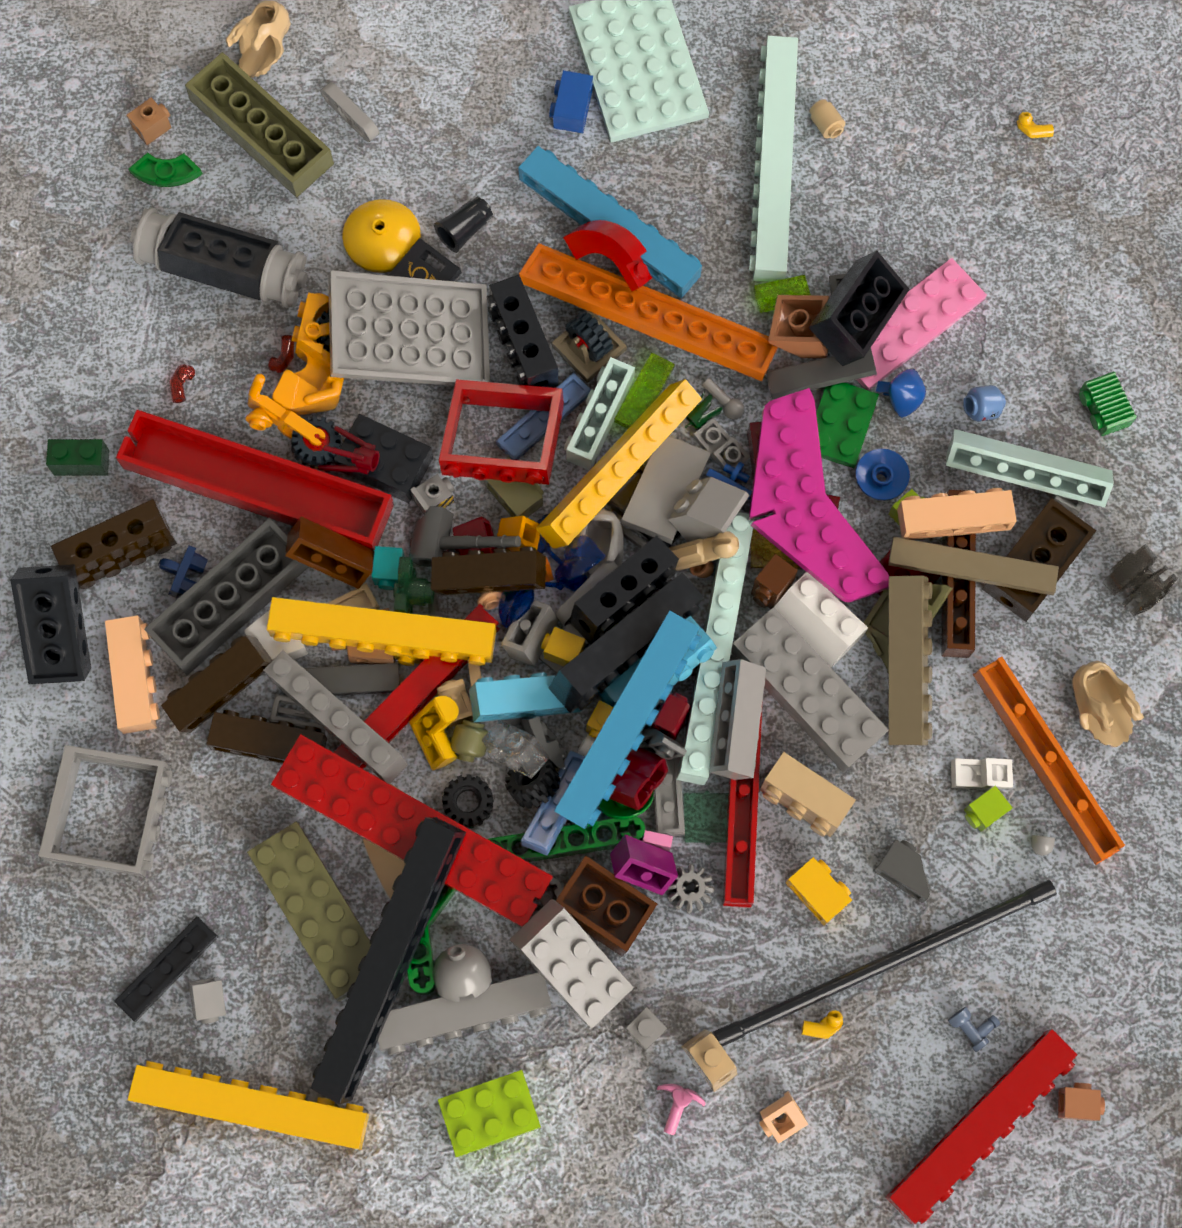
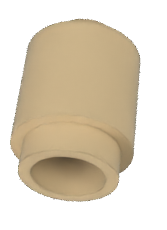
M822 99L810 108L811 120L824 138L834 139L843 133L845 121L831 102Z

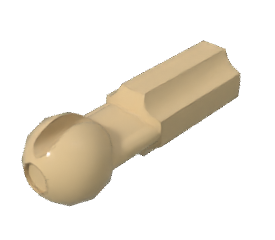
M726 531L706 539H697L669 547V549L679 558L675 569L680 571L706 564L708 561L733 557L739 549V541L733 533Z

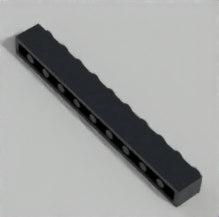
M425 817L416 829L415 835L417 838L413 847L405 855V866L402 873L394 881L392 887L393 895L382 909L381 923L371 935L370 949L358 966L359 975L356 982L350 986L347 992L348 1000L345 1008L339 1012L335 1024L337 1026L333 1036L327 1040L324 1046L325 1055L322 1062L316 1066L312 1077L314 1080L311 1089L339 1105L353 1100L466 835L465 831L437 817Z

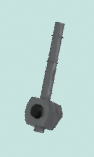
M430 506L426 514L415 523L413 537L410 539L408 560L419 566L432 567V557H442V553L447 552V550L520 547L521 538L519 536L506 535L481 537L480 535L450 536L454 514L444 507Z

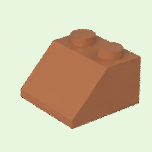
M778 295L768 340L769 343L800 358H827L828 349L810 330L809 326L830 297Z

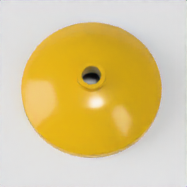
M387 199L368 201L357 207L348 216L342 233L344 248L349 258L359 267L376 273L391 272L417 240L421 238L420 226L412 211L399 202ZM379 225L384 226L382 230L376 229Z

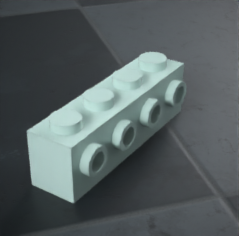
M610 357L606 367L602 366L597 377L598 384L595 390L591 389L586 400L587 407L584 413L580 412L575 423L576 430L573 436L569 435L564 445L566 461L589 471L594 466L634 381L635 367Z

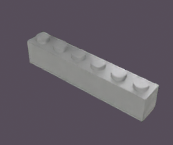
M282 651L263 670L279 689L381 780L391 784L408 766L397 750L285 651Z
M537 972L491 984L485 992L475 998L473 994L459 997L460 1001L455 1002L441 997L391 1010L378 1039L380 1050L382 1052L388 1051V1055H394L406 1051L405 1046L416 1043L417 1048L434 1044L433 1038L445 1036V1040H451L461 1037V1031L473 1028V1032L477 1033L491 1029V1023L501 1021L502 1026L516 1023L519 1021L518 1016L529 1014L530 1018L546 1015V1009L552 1008L545 979Z

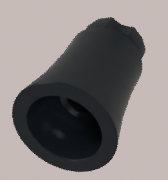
M477 196L449 216L435 222L434 229L442 243L451 251L457 253L478 230L487 224V221L493 217V213L489 204Z

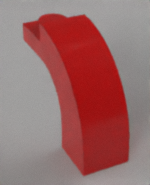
M605 220L590 221L563 237L576 260L591 253H599L611 259L618 267L631 292L639 289L652 279L647 266L640 257L647 252L645 247L629 230L616 223Z

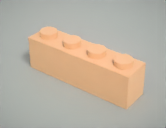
M992 488L985 493H975V491L969 490L954 496H948L947 493H939L931 496V498L923 499L920 496H909L900 502L897 509L901 538L910 540L1011 530L1017 522L1012 491H1003L1002 488Z
M138 615L105 621L117 728L123 734L156 729V720L160 719L158 704L153 702L152 693H156L157 689L155 678L150 676L149 666H153V657L151 650H147L146 640L150 639V636L144 628L148 624L144 623Z

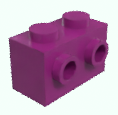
M626 834L610 853L613 872L616 878L657 894L663 895L678 877L673 853Z

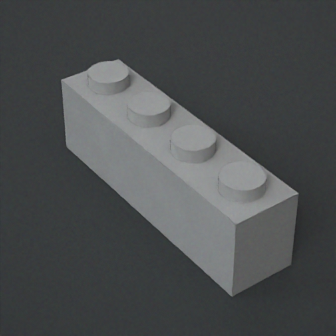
M742 659L722 662L709 773L733 780L754 778L766 667Z

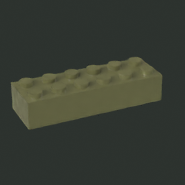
M223 52L185 84L190 101L296 198L334 165L330 148Z
M296 821L247 851L332 995L340 1002L347 998L350 986L356 982L360 972L358 971V966L362 958L367 955L371 946L370 939L302 827Z

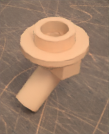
M501 592L481 593L477 600V605L481 604L483 609L492 610L500 604L503 594Z

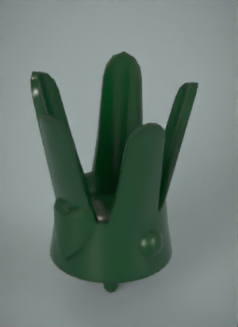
M708 395L686 416L689 423L685 428L692 425L695 429L699 430L708 420L722 413L721 410L723 408L716 407L704 414L710 408L713 398L712 395Z

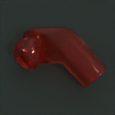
M292 335L281 336V353L279 358H270L268 363L270 371L282 373L293 360L294 341H292Z
M182 364L177 367L172 375L169 384L173 403L186 401L183 385L186 379L192 380L195 377L193 366Z

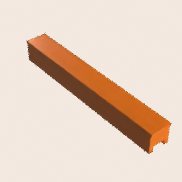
M1001 656L991 664L980 668L973 674V677L1094 864L1097 865L1120 851L1119 849L1124 847L1125 844L1004 658Z

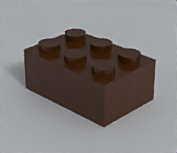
M586 855L556 899V902L566 909L587 934L621 957L627 953L658 903L625 881L616 878L613 873Z

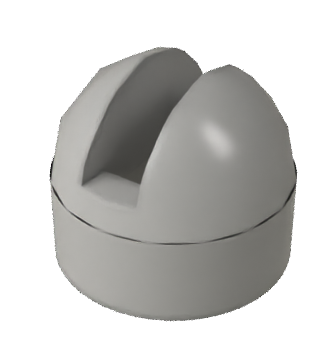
M1032 835L1031 846L1036 854L1044 856L1052 852L1055 838Z

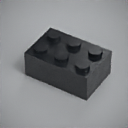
M358 414L349 433L366 443L375 445V450L380 453L379 462L375 471H369L368 474L360 472L342 473L391 494V496L409 504L412 499L410 489L419 486L433 460L432 448L362 414ZM345 438L339 449L353 452L355 448H360L361 446ZM337 454L334 457L335 465L356 466L352 463L351 458Z

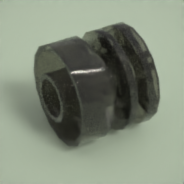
M1146 544L1135 553L1129 552L1111 568L1112 573L1102 582L1114 596L1127 590L1129 595L1122 603L1125 607L1133 600L1139 603L1130 611L1134 617L1154 607L1170 592L1172 586L1178 580L1174 573L1165 581L1160 578L1169 569L1166 565L1155 572L1151 569L1158 557Z

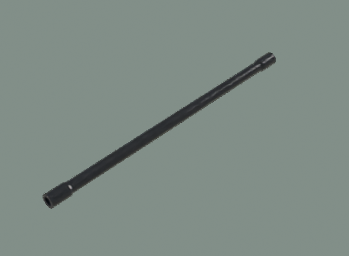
M1050 880L1027 889L1022 894L748 1018L735 1021L713 1031V1034L722 1047L743 1038L746 1034L1028 906L1036 905L1057 895L1056 889Z

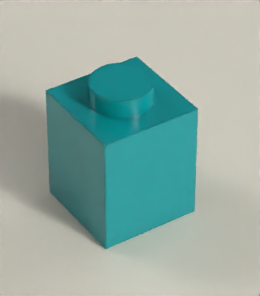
M375 546L372 580L374 585H378V588L393 590L394 587H402L405 558L403 548Z

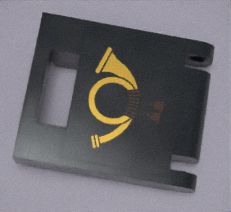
M419 238L388 276L454 282L462 272L458 266ZM428 254L445 266L441 272L425 262Z

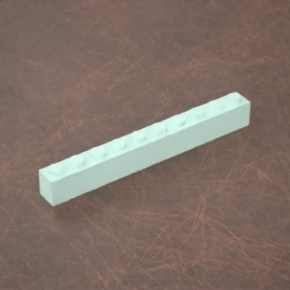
M767 36L766 46L761 45L760 61H764L765 64L764 68H760L759 84H763V91L758 93V107H762V114L757 115L756 130H761V137H756L755 153H760V158L755 160L754 176L759 177L758 184L753 186V200H757V207L752 208L751 223H756V231H751L750 247H755V253L750 255L749 271H754L753 281L784 283L787 274L798 52L797 37Z
M738 512L726 530L738 538L739 549L737 553L731 558H720L716 561L704 631L712 639L717 649L709 660L697 665L683 746L687 752L685 756L680 757L676 780L705 785L709 778L722 662L730 660L753 531L751 523L755 520V518L748 520L749 514Z

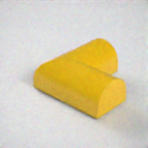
M447 696L435 697L409 721L433 771L443 768L457 759L444 729L457 718L459 709L455 701Z

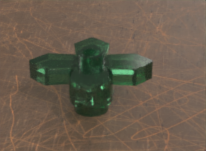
M400 557L398 582L394 583L393 597L395 598L394 612L413 614V605L426 606V604H433L435 592L431 590V582L428 579L417 578L416 568H413L412 558Z

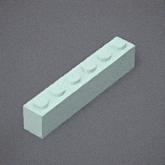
M954 429L946 455V466L1101 507L1106 506L1114 484L1112 470Z

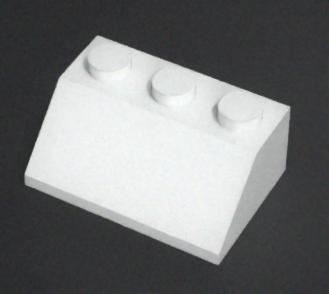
M807 572L788 589L774 606L831 668L864 636L868 629L842 602Z

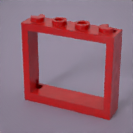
M456 379L439 455L442 475L453 476L454 478L469 477L477 480H501L506 483L523 482L531 485H549L564 407L562 388ZM462 404L549 412L540 462L452 454Z

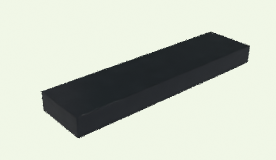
M196 916L114 1002L134 1022H137L219 936Z

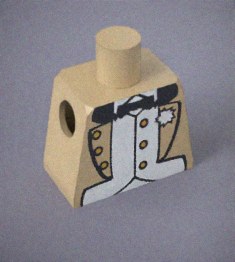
M704 1029L681 1046L713 1092L737 1076V1067L712 1032Z

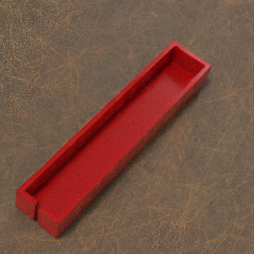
M136 410L127 430L131 438L124 437L116 456L117 461L125 470L294 526L302 516L374 550V552L375 546L379 545L394 507L391 494L140 410Z
M301 734L271 783L280 792L404 861L408 850L413 847L417 838L415 835L416 829L425 817H437L465 831L466 835L445 885L521 928L530 920L537 907V904L533 902L534 898L540 901L553 879L552 875Z

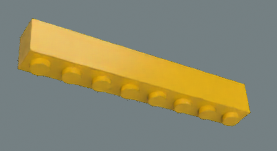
M684 379L670 384L537 526L536 530L553 549L568 546L702 400L688 381Z
M272 597L267 624L269 635L278 642L287 643L290 642V639L301 640L302 644L317 646L319 642L327 643L335 649H345L346 646H353L362 652H373L374 649L385 650L386 654L400 656L403 652L411 653L413 657L419 659H429V656H436L445 662H457V659L468 660L469 664L483 666L485 662L492 663L496 636V626L494 623Z
M146 1061L145 1066L136 1065L128 1101L362 1150L369 1114L363 1113V1106L346 1103L345 1109L334 1107V1101L318 1097L315 1103L306 1101V1094L289 1091L288 1097L277 1094L278 1088L260 1085L259 1090L249 1089V1082L232 1079L231 1085L220 1082L221 1076L203 1073L202 1078L192 1077V1070L175 1067L173 1073L164 1071V1064Z

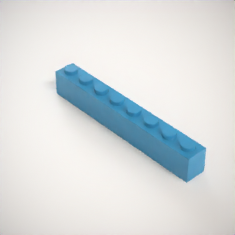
M537 146L518 167L519 180L580 225L590 221L605 220L629 230L637 237L647 251L640 257L647 266L652 278L682 299L701 277L702 265L694 255H687L675 241L667 240L661 236L653 225H646L638 218L635 212L630 209H624L610 194L605 195L598 190L594 182L589 179H583L572 166L561 163L550 150L545 151L540 146Z
M672 611L668 612L554 812L584 829L588 824L594 826L602 812L597 809L602 799L609 800L616 788L612 784L617 774L622 776L630 763L626 759L631 749L637 751L645 737L640 734L646 724L651 726L659 711L655 709L660 699L663 701L667 699L673 688L669 684L674 674L680 676L688 662L684 660L686 653L689 649L694 651L702 638L698 634L700 627Z

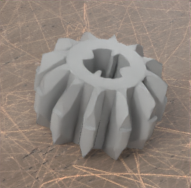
M689 864L688 873H685L682 866L677 868L680 877H677L673 882L675 884H671L667 891L675 892L668 897L669 902H673L676 899L679 900L675 907L677 910H680L682 905L686 904V912L691 914L692 905L694 904L700 912L703 910L701 901L710 904L712 901L705 893H714L715 888L705 886L712 881V877L706 876L702 879L701 876L705 870L703 867L699 868L697 874L693 873V864ZM694 883L696 885L694 890H698V892H691L687 895L685 893L686 887L682 886Z

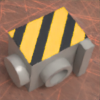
M438 474L418 487L410 489L412 499L424 515L430 506L446 508L454 502L452 492L455 489L447 477L441 479ZM436 488L439 490L435 495L430 494Z

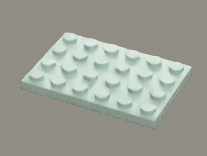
M592 0L569 6V14L588 74L593 75V89L610 143L709 118V111L672 0Z

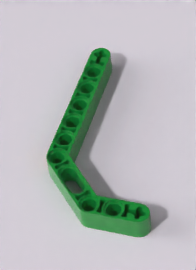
M639 817L596 821L594 826L588 824L585 829L577 824L564 826L555 841V848L550 850L548 855L528 848L525 854L516 856L527 862L614 849L620 841L617 840L616 826H620L619 832L628 830V825H633L634 829H639L633 838L642 841L645 825ZM600 829H607L611 832L612 838L609 841L602 842L597 838L596 833ZM630 832L621 833L620 838L622 839L625 834L631 836ZM525 833L489 838L488 840L513 853V845L521 842ZM571 834H581L584 842L580 846L571 845L568 842ZM452 888L447 891L441 901L434 907L419 945H423L427 949L426 955L419 960L413 958L407 971L411 988L420 995L430 994L436 987L433 978L434 957L430 927L457 892ZM429 963V967H423L425 976L431 979L426 982L425 988H421L419 984H415L416 980L420 979V971L418 968L413 969V966H424Z

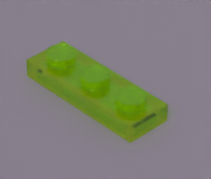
M651 352L615 416L614 422L629 429L658 398L672 374L675 364Z

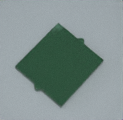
M708 790L704 793H684L685 843H705L707 846L711 843H726L728 793H710Z

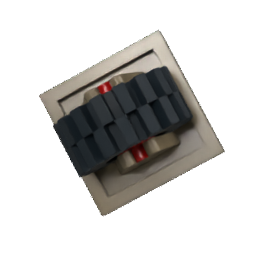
M590 311L579 313L565 325L566 331L552 342V347L587 383L599 374L602 366L606 367L610 357L617 359L627 350V346L595 313Z

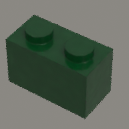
M48 439L46 466L54 476H108L110 450L103 439Z

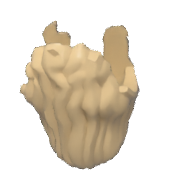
M262 1L255 7L251 15L236 23L230 34L226 37L228 47H231L232 44L239 40V49L242 57L238 61V66L250 77L265 75L270 70L271 65L275 64L284 52L282 41L291 26L289 13L282 4L276 1Z
M1093 661L1082 665L1072 679L1082 728L1091 732L1095 740H1099L1100 743L1109 745L1112 748L1120 746L1123 742H1128L1129 735L1133 733L1131 718L1134 721L1144 718L1140 705L1135 700V694L1129 685L1120 680L1111 667L1104 662Z

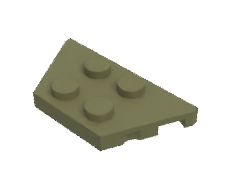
M932 584V598L928 599V610L932 611V620L953 589L952 587ZM889 589L883 591L865 619L864 624L868 627L865 634L871 640L875 652L882 659L889 674Z

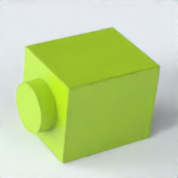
M995 785L964 809L966 812L965 818L974 829L978 828L982 832L1012 810L1013 807Z

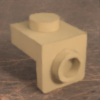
M463 679L446 681L441 687L437 688L438 696L450 697L455 701L459 709L457 718L449 727L463 723L464 719H473L471 702Z

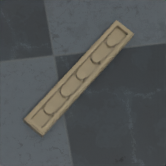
M893 537L888 566L1047 595H1054L1056 592L1059 569L1058 566Z

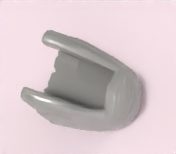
M601 509L574 538L571 546L573 571H577L582 575L589 573L591 576L605 561L607 563L614 562L617 566L622 564L623 530L620 520L614 513Z

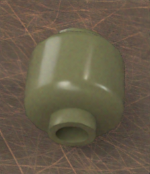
M464 719L463 723L455 725L451 748L455 753H458L457 759L474 762L475 757L485 756L490 737L489 731L484 728L485 724Z

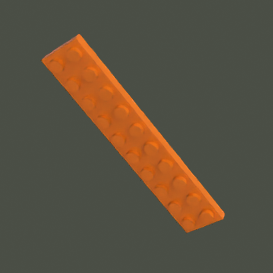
M538 243L519 273L523 285L759 381L763 380L778 350V347L769 343V336L646 286L631 292L623 277L582 260H576L572 256Z

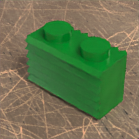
M1113 371L1088 380L1080 388V401L1084 407L1088 406L1091 413L1090 421L1092 427L1095 430H1099L1101 436L1128 428L1135 421L1136 414H1134L1132 405H1130L1120 381H1118L1116 372Z

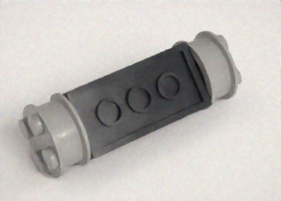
M145 208L138 227L133 228L131 232L130 242L133 243V259L139 265L147 262L155 265L156 269L162 272L256 300H262L263 302H268L270 299L281 302L284 308L295 307L300 287L304 288L308 274L304 272L307 257L303 252L297 251L295 254L283 250L281 245H278L276 240L178 212L177 215L170 214L166 216L159 214L156 208Z

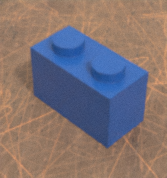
M563 70L561 80H556L554 95H557L556 103L552 102L550 106L549 118H553L554 129L584 134L593 92V75Z

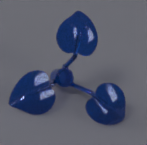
M549 514L543 515L537 523L540 524ZM540 534L537 551L543 554L546 550V553L559 564L554 573L557 583L545 582V587L557 588L559 590L566 587L575 593L587 580L585 572L606 557L590 537L581 535L576 537L567 546L564 553L565 559L561 560ZM534 590L502 592L498 610L501 623L505 628L508 629L513 622L524 616L530 609L534 601Z

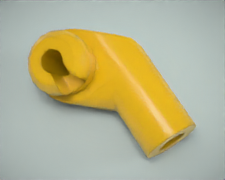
M832 1010L819 1023L804 1020L801 1034L828 1039L841 1029L843 1015L837 1010Z

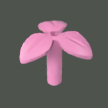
M663 1084L657 1087V1090L672 1092L674 1102L664 1128V1132L675 1135L683 1109L692 1100L697 1101L703 1107L706 1104L697 1092L689 1088L684 1089L677 1084Z

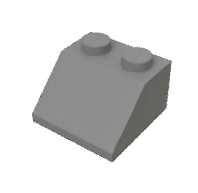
M713 477L701 480L695 479L687 486V492L684 497L674 505V511L668 520L687 542L713 537L719 533L726 532L749 497V494Z

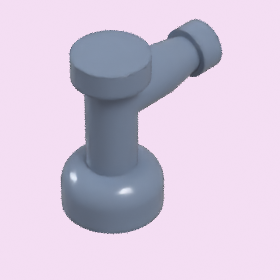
M964 1007L950 1017L948 1022L952 1027H960L973 1043L972 1048L977 1052L989 1043L986 1036L1000 1025V1021L992 1015L988 1021L975 1028L969 1021L971 1018L970 1011L967 1007Z

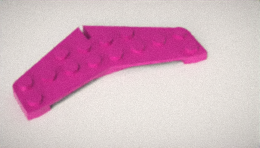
M810 388L769 401L762 412L748 520L771 512L773 515L751 523V526L841 601L853 602L889 589L888 572L825 493L815 400Z

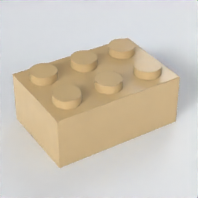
M785 752L782 753L760 788L766 800L775 805L780 803L787 808L786 812L791 817L799 821L804 819L811 824L810 828L815 833L823 837L825 835L829 837L833 835L856 801V799Z

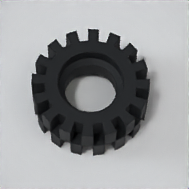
M533 754L529 755V760H526L525 757L520 759L521 764L518 765L516 762L513 765L515 769H509L507 774L510 777H505V782L507 783L505 787L520 807L524 808L526 806L527 809H532L533 804L535 807H539L541 801L547 803L549 801L547 797L549 795L553 797L556 794L553 789H559V774L548 758H543L542 755L538 754L535 757Z
M466 774V777L460 775L457 776L456 780L453 781L452 779L449 782V786L445 787L444 795L442 796L443 809L446 816L463 826L474 828L475 825H482L485 819L488 820L490 812L493 811L494 800L492 791L485 781L483 782L480 777H472L471 774ZM465 791L474 792L479 798L477 808L470 812L462 811L457 806L459 795Z

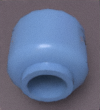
M993 385L970 389L963 401L965 413L977 422L999 418L1006 405L1005 396Z

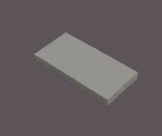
M668 436L650 456L623 515L621 524L652 537L657 535L662 541L672 544L677 529L668 520L674 511L673 507L684 497L687 492V486L695 479L700 480L711 452Z

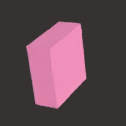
M645 830L643 842L670 852L673 836Z

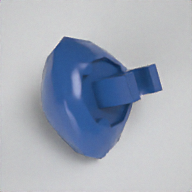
M915 369L902 371L891 382L878 381L876 392L889 396L893 409L901 418L915 412L922 405L926 397V388Z

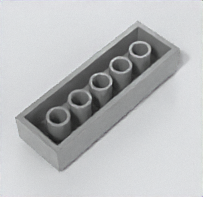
M774 607L732 644L731 652L738 659L766 667L764 688L842 772H845L889 731Z

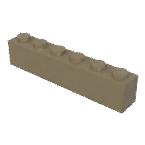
M889 576V745H928V740L932 739V724L928 723V711L932 710V696L928 695V683L932 682V668L928 666V655L932 654V639L928 638V627L932 626V611L928 610V599L932 598V583L928 582V578L924 576Z

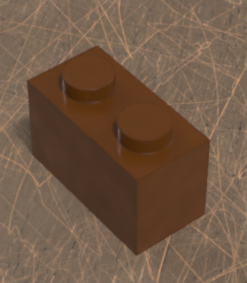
M775 554L755 578L751 595L754 596L753 600L763 608L768 607L772 609L793 585L798 570Z

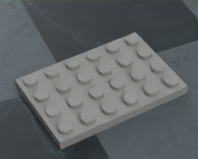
M332 270L329 272L330 377L455 386L456 379L490 382L486 284Z

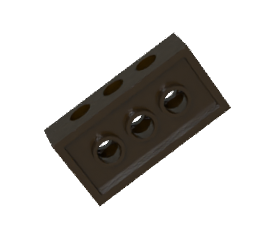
M1051 498L1006 557L1040 563L1035 559V557H1038L1042 560V564L1058 566V582L1097 530ZM1051 537L1056 538L1058 542L1053 541ZM987 583L982 588L983 591L1025 622H1027L1047 596V594Z
M151 499L51 545V549L59 565L75 564L79 589H87L95 585L99 579L118 575L123 568L144 563L149 556L168 552L177 542L155 500Z

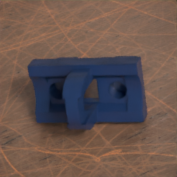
M188 545L181 564L166 558L160 559L158 563L159 568L175 575L168 595L176 598L177 594L183 595L197 583L185 578L188 569L202 575L208 559L195 553V547Z

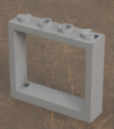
M65 745L38 856L46 861L146 877L147 870L150 871L153 865L154 855L151 853L153 842L156 843L160 834V826L157 825L159 815H163L166 808V798H163L165 788L169 787L172 781L170 766L164 761ZM81 761L156 773L136 865L59 853Z

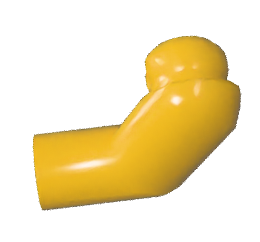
M1022 112L1019 115L1017 127L1029 138L1053 137L1054 128L1052 124H1035L1029 112Z

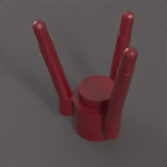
M335 426L334 430L361 447L355 448L353 452L324 445L323 450L351 458L352 463L356 466L319 465L317 467L318 470L360 472L368 474L369 471H375L380 457L379 451L375 450L376 446L366 443L339 426Z

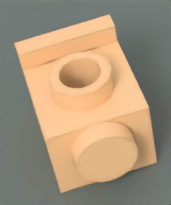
M789 1091L784 1093L782 1098L760 1111L763 1119L759 1122L767 1137L769 1138L773 1135L778 1144L808 1125L803 1112ZM785 1113L782 1119H776L778 1116Z

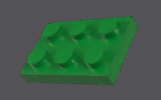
M844 382L825 387L816 413L821 458L855 469L879 397L878 393Z

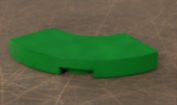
M146 153L128 168L130 174L138 180L157 187L184 185L203 174L201 169L185 153L172 159L155 158L151 154Z

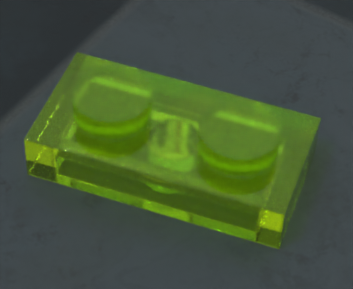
M805 275L757 284L753 288L760 313L775 310L778 295H811Z

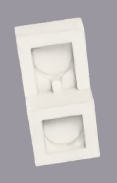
M955 758L951 760L952 788L991 789L995 785L998 789L1013 788L1012 760Z

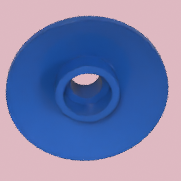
M875 449L866 453L859 460L855 476L857 484L864 494L875 500L887 501L900 496L905 491L909 483L910 471L906 461L898 453L889 449ZM882 474L886 480L879 481L876 476Z

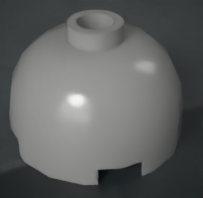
M466 944L454 945L443 951L435 961L433 969L435 986L438 994L446 1000L458 1002L460 1001L459 997L473 994L474 998L478 997L492 983L490 964L485 954L475 946Z

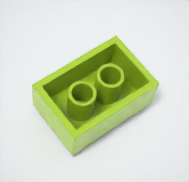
M523 1070L438 1099L456 1158L541 1128Z

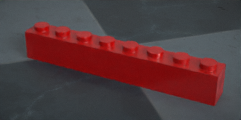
M1053 1029L1045 1031L885 1198L910 1224H916L918 1221L920 1224L926 1222L934 1213L931 1208L936 1202L940 1200L943 1203L954 1192L952 1186L959 1179L963 1182L973 1173L975 1169L972 1165L979 1158L982 1160L986 1159L994 1151L995 1147L992 1144L999 1137L1002 1139L1006 1138L1014 1130L1015 1126L1012 1123L1019 1116L1022 1118L1026 1117L1035 1108L1032 1102L1039 1095L1045 1097L1055 1087L1053 1080L1059 1074L1065 1076L1075 1066L1072 1061L1078 1054Z

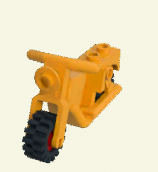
M308 292L306 302L301 301L297 317L302 318L301 325H295L292 341L297 342L295 350L297 357L305 361L307 365L296 373L285 370L271 399L260 394L265 382V376L257 374L249 389L247 402L249 408L254 410L246 416L245 420L250 424L251 428L260 431L271 427L272 424L278 426V430L291 439V451L295 453L294 458L297 461L299 459L302 460L301 464L304 466L307 463L311 464L310 468L315 469V465H325L326 463L330 465L336 454L324 451L323 446L340 448L341 435L334 430L333 421L326 422V417L322 416L320 420L317 419V415H312V418L309 420L308 417L301 418L300 415L334 410L339 403L344 378L330 377L329 297L322 293L314 294Z

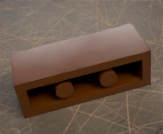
M301 516L288 533L285 556L359 589L372 573L374 550Z

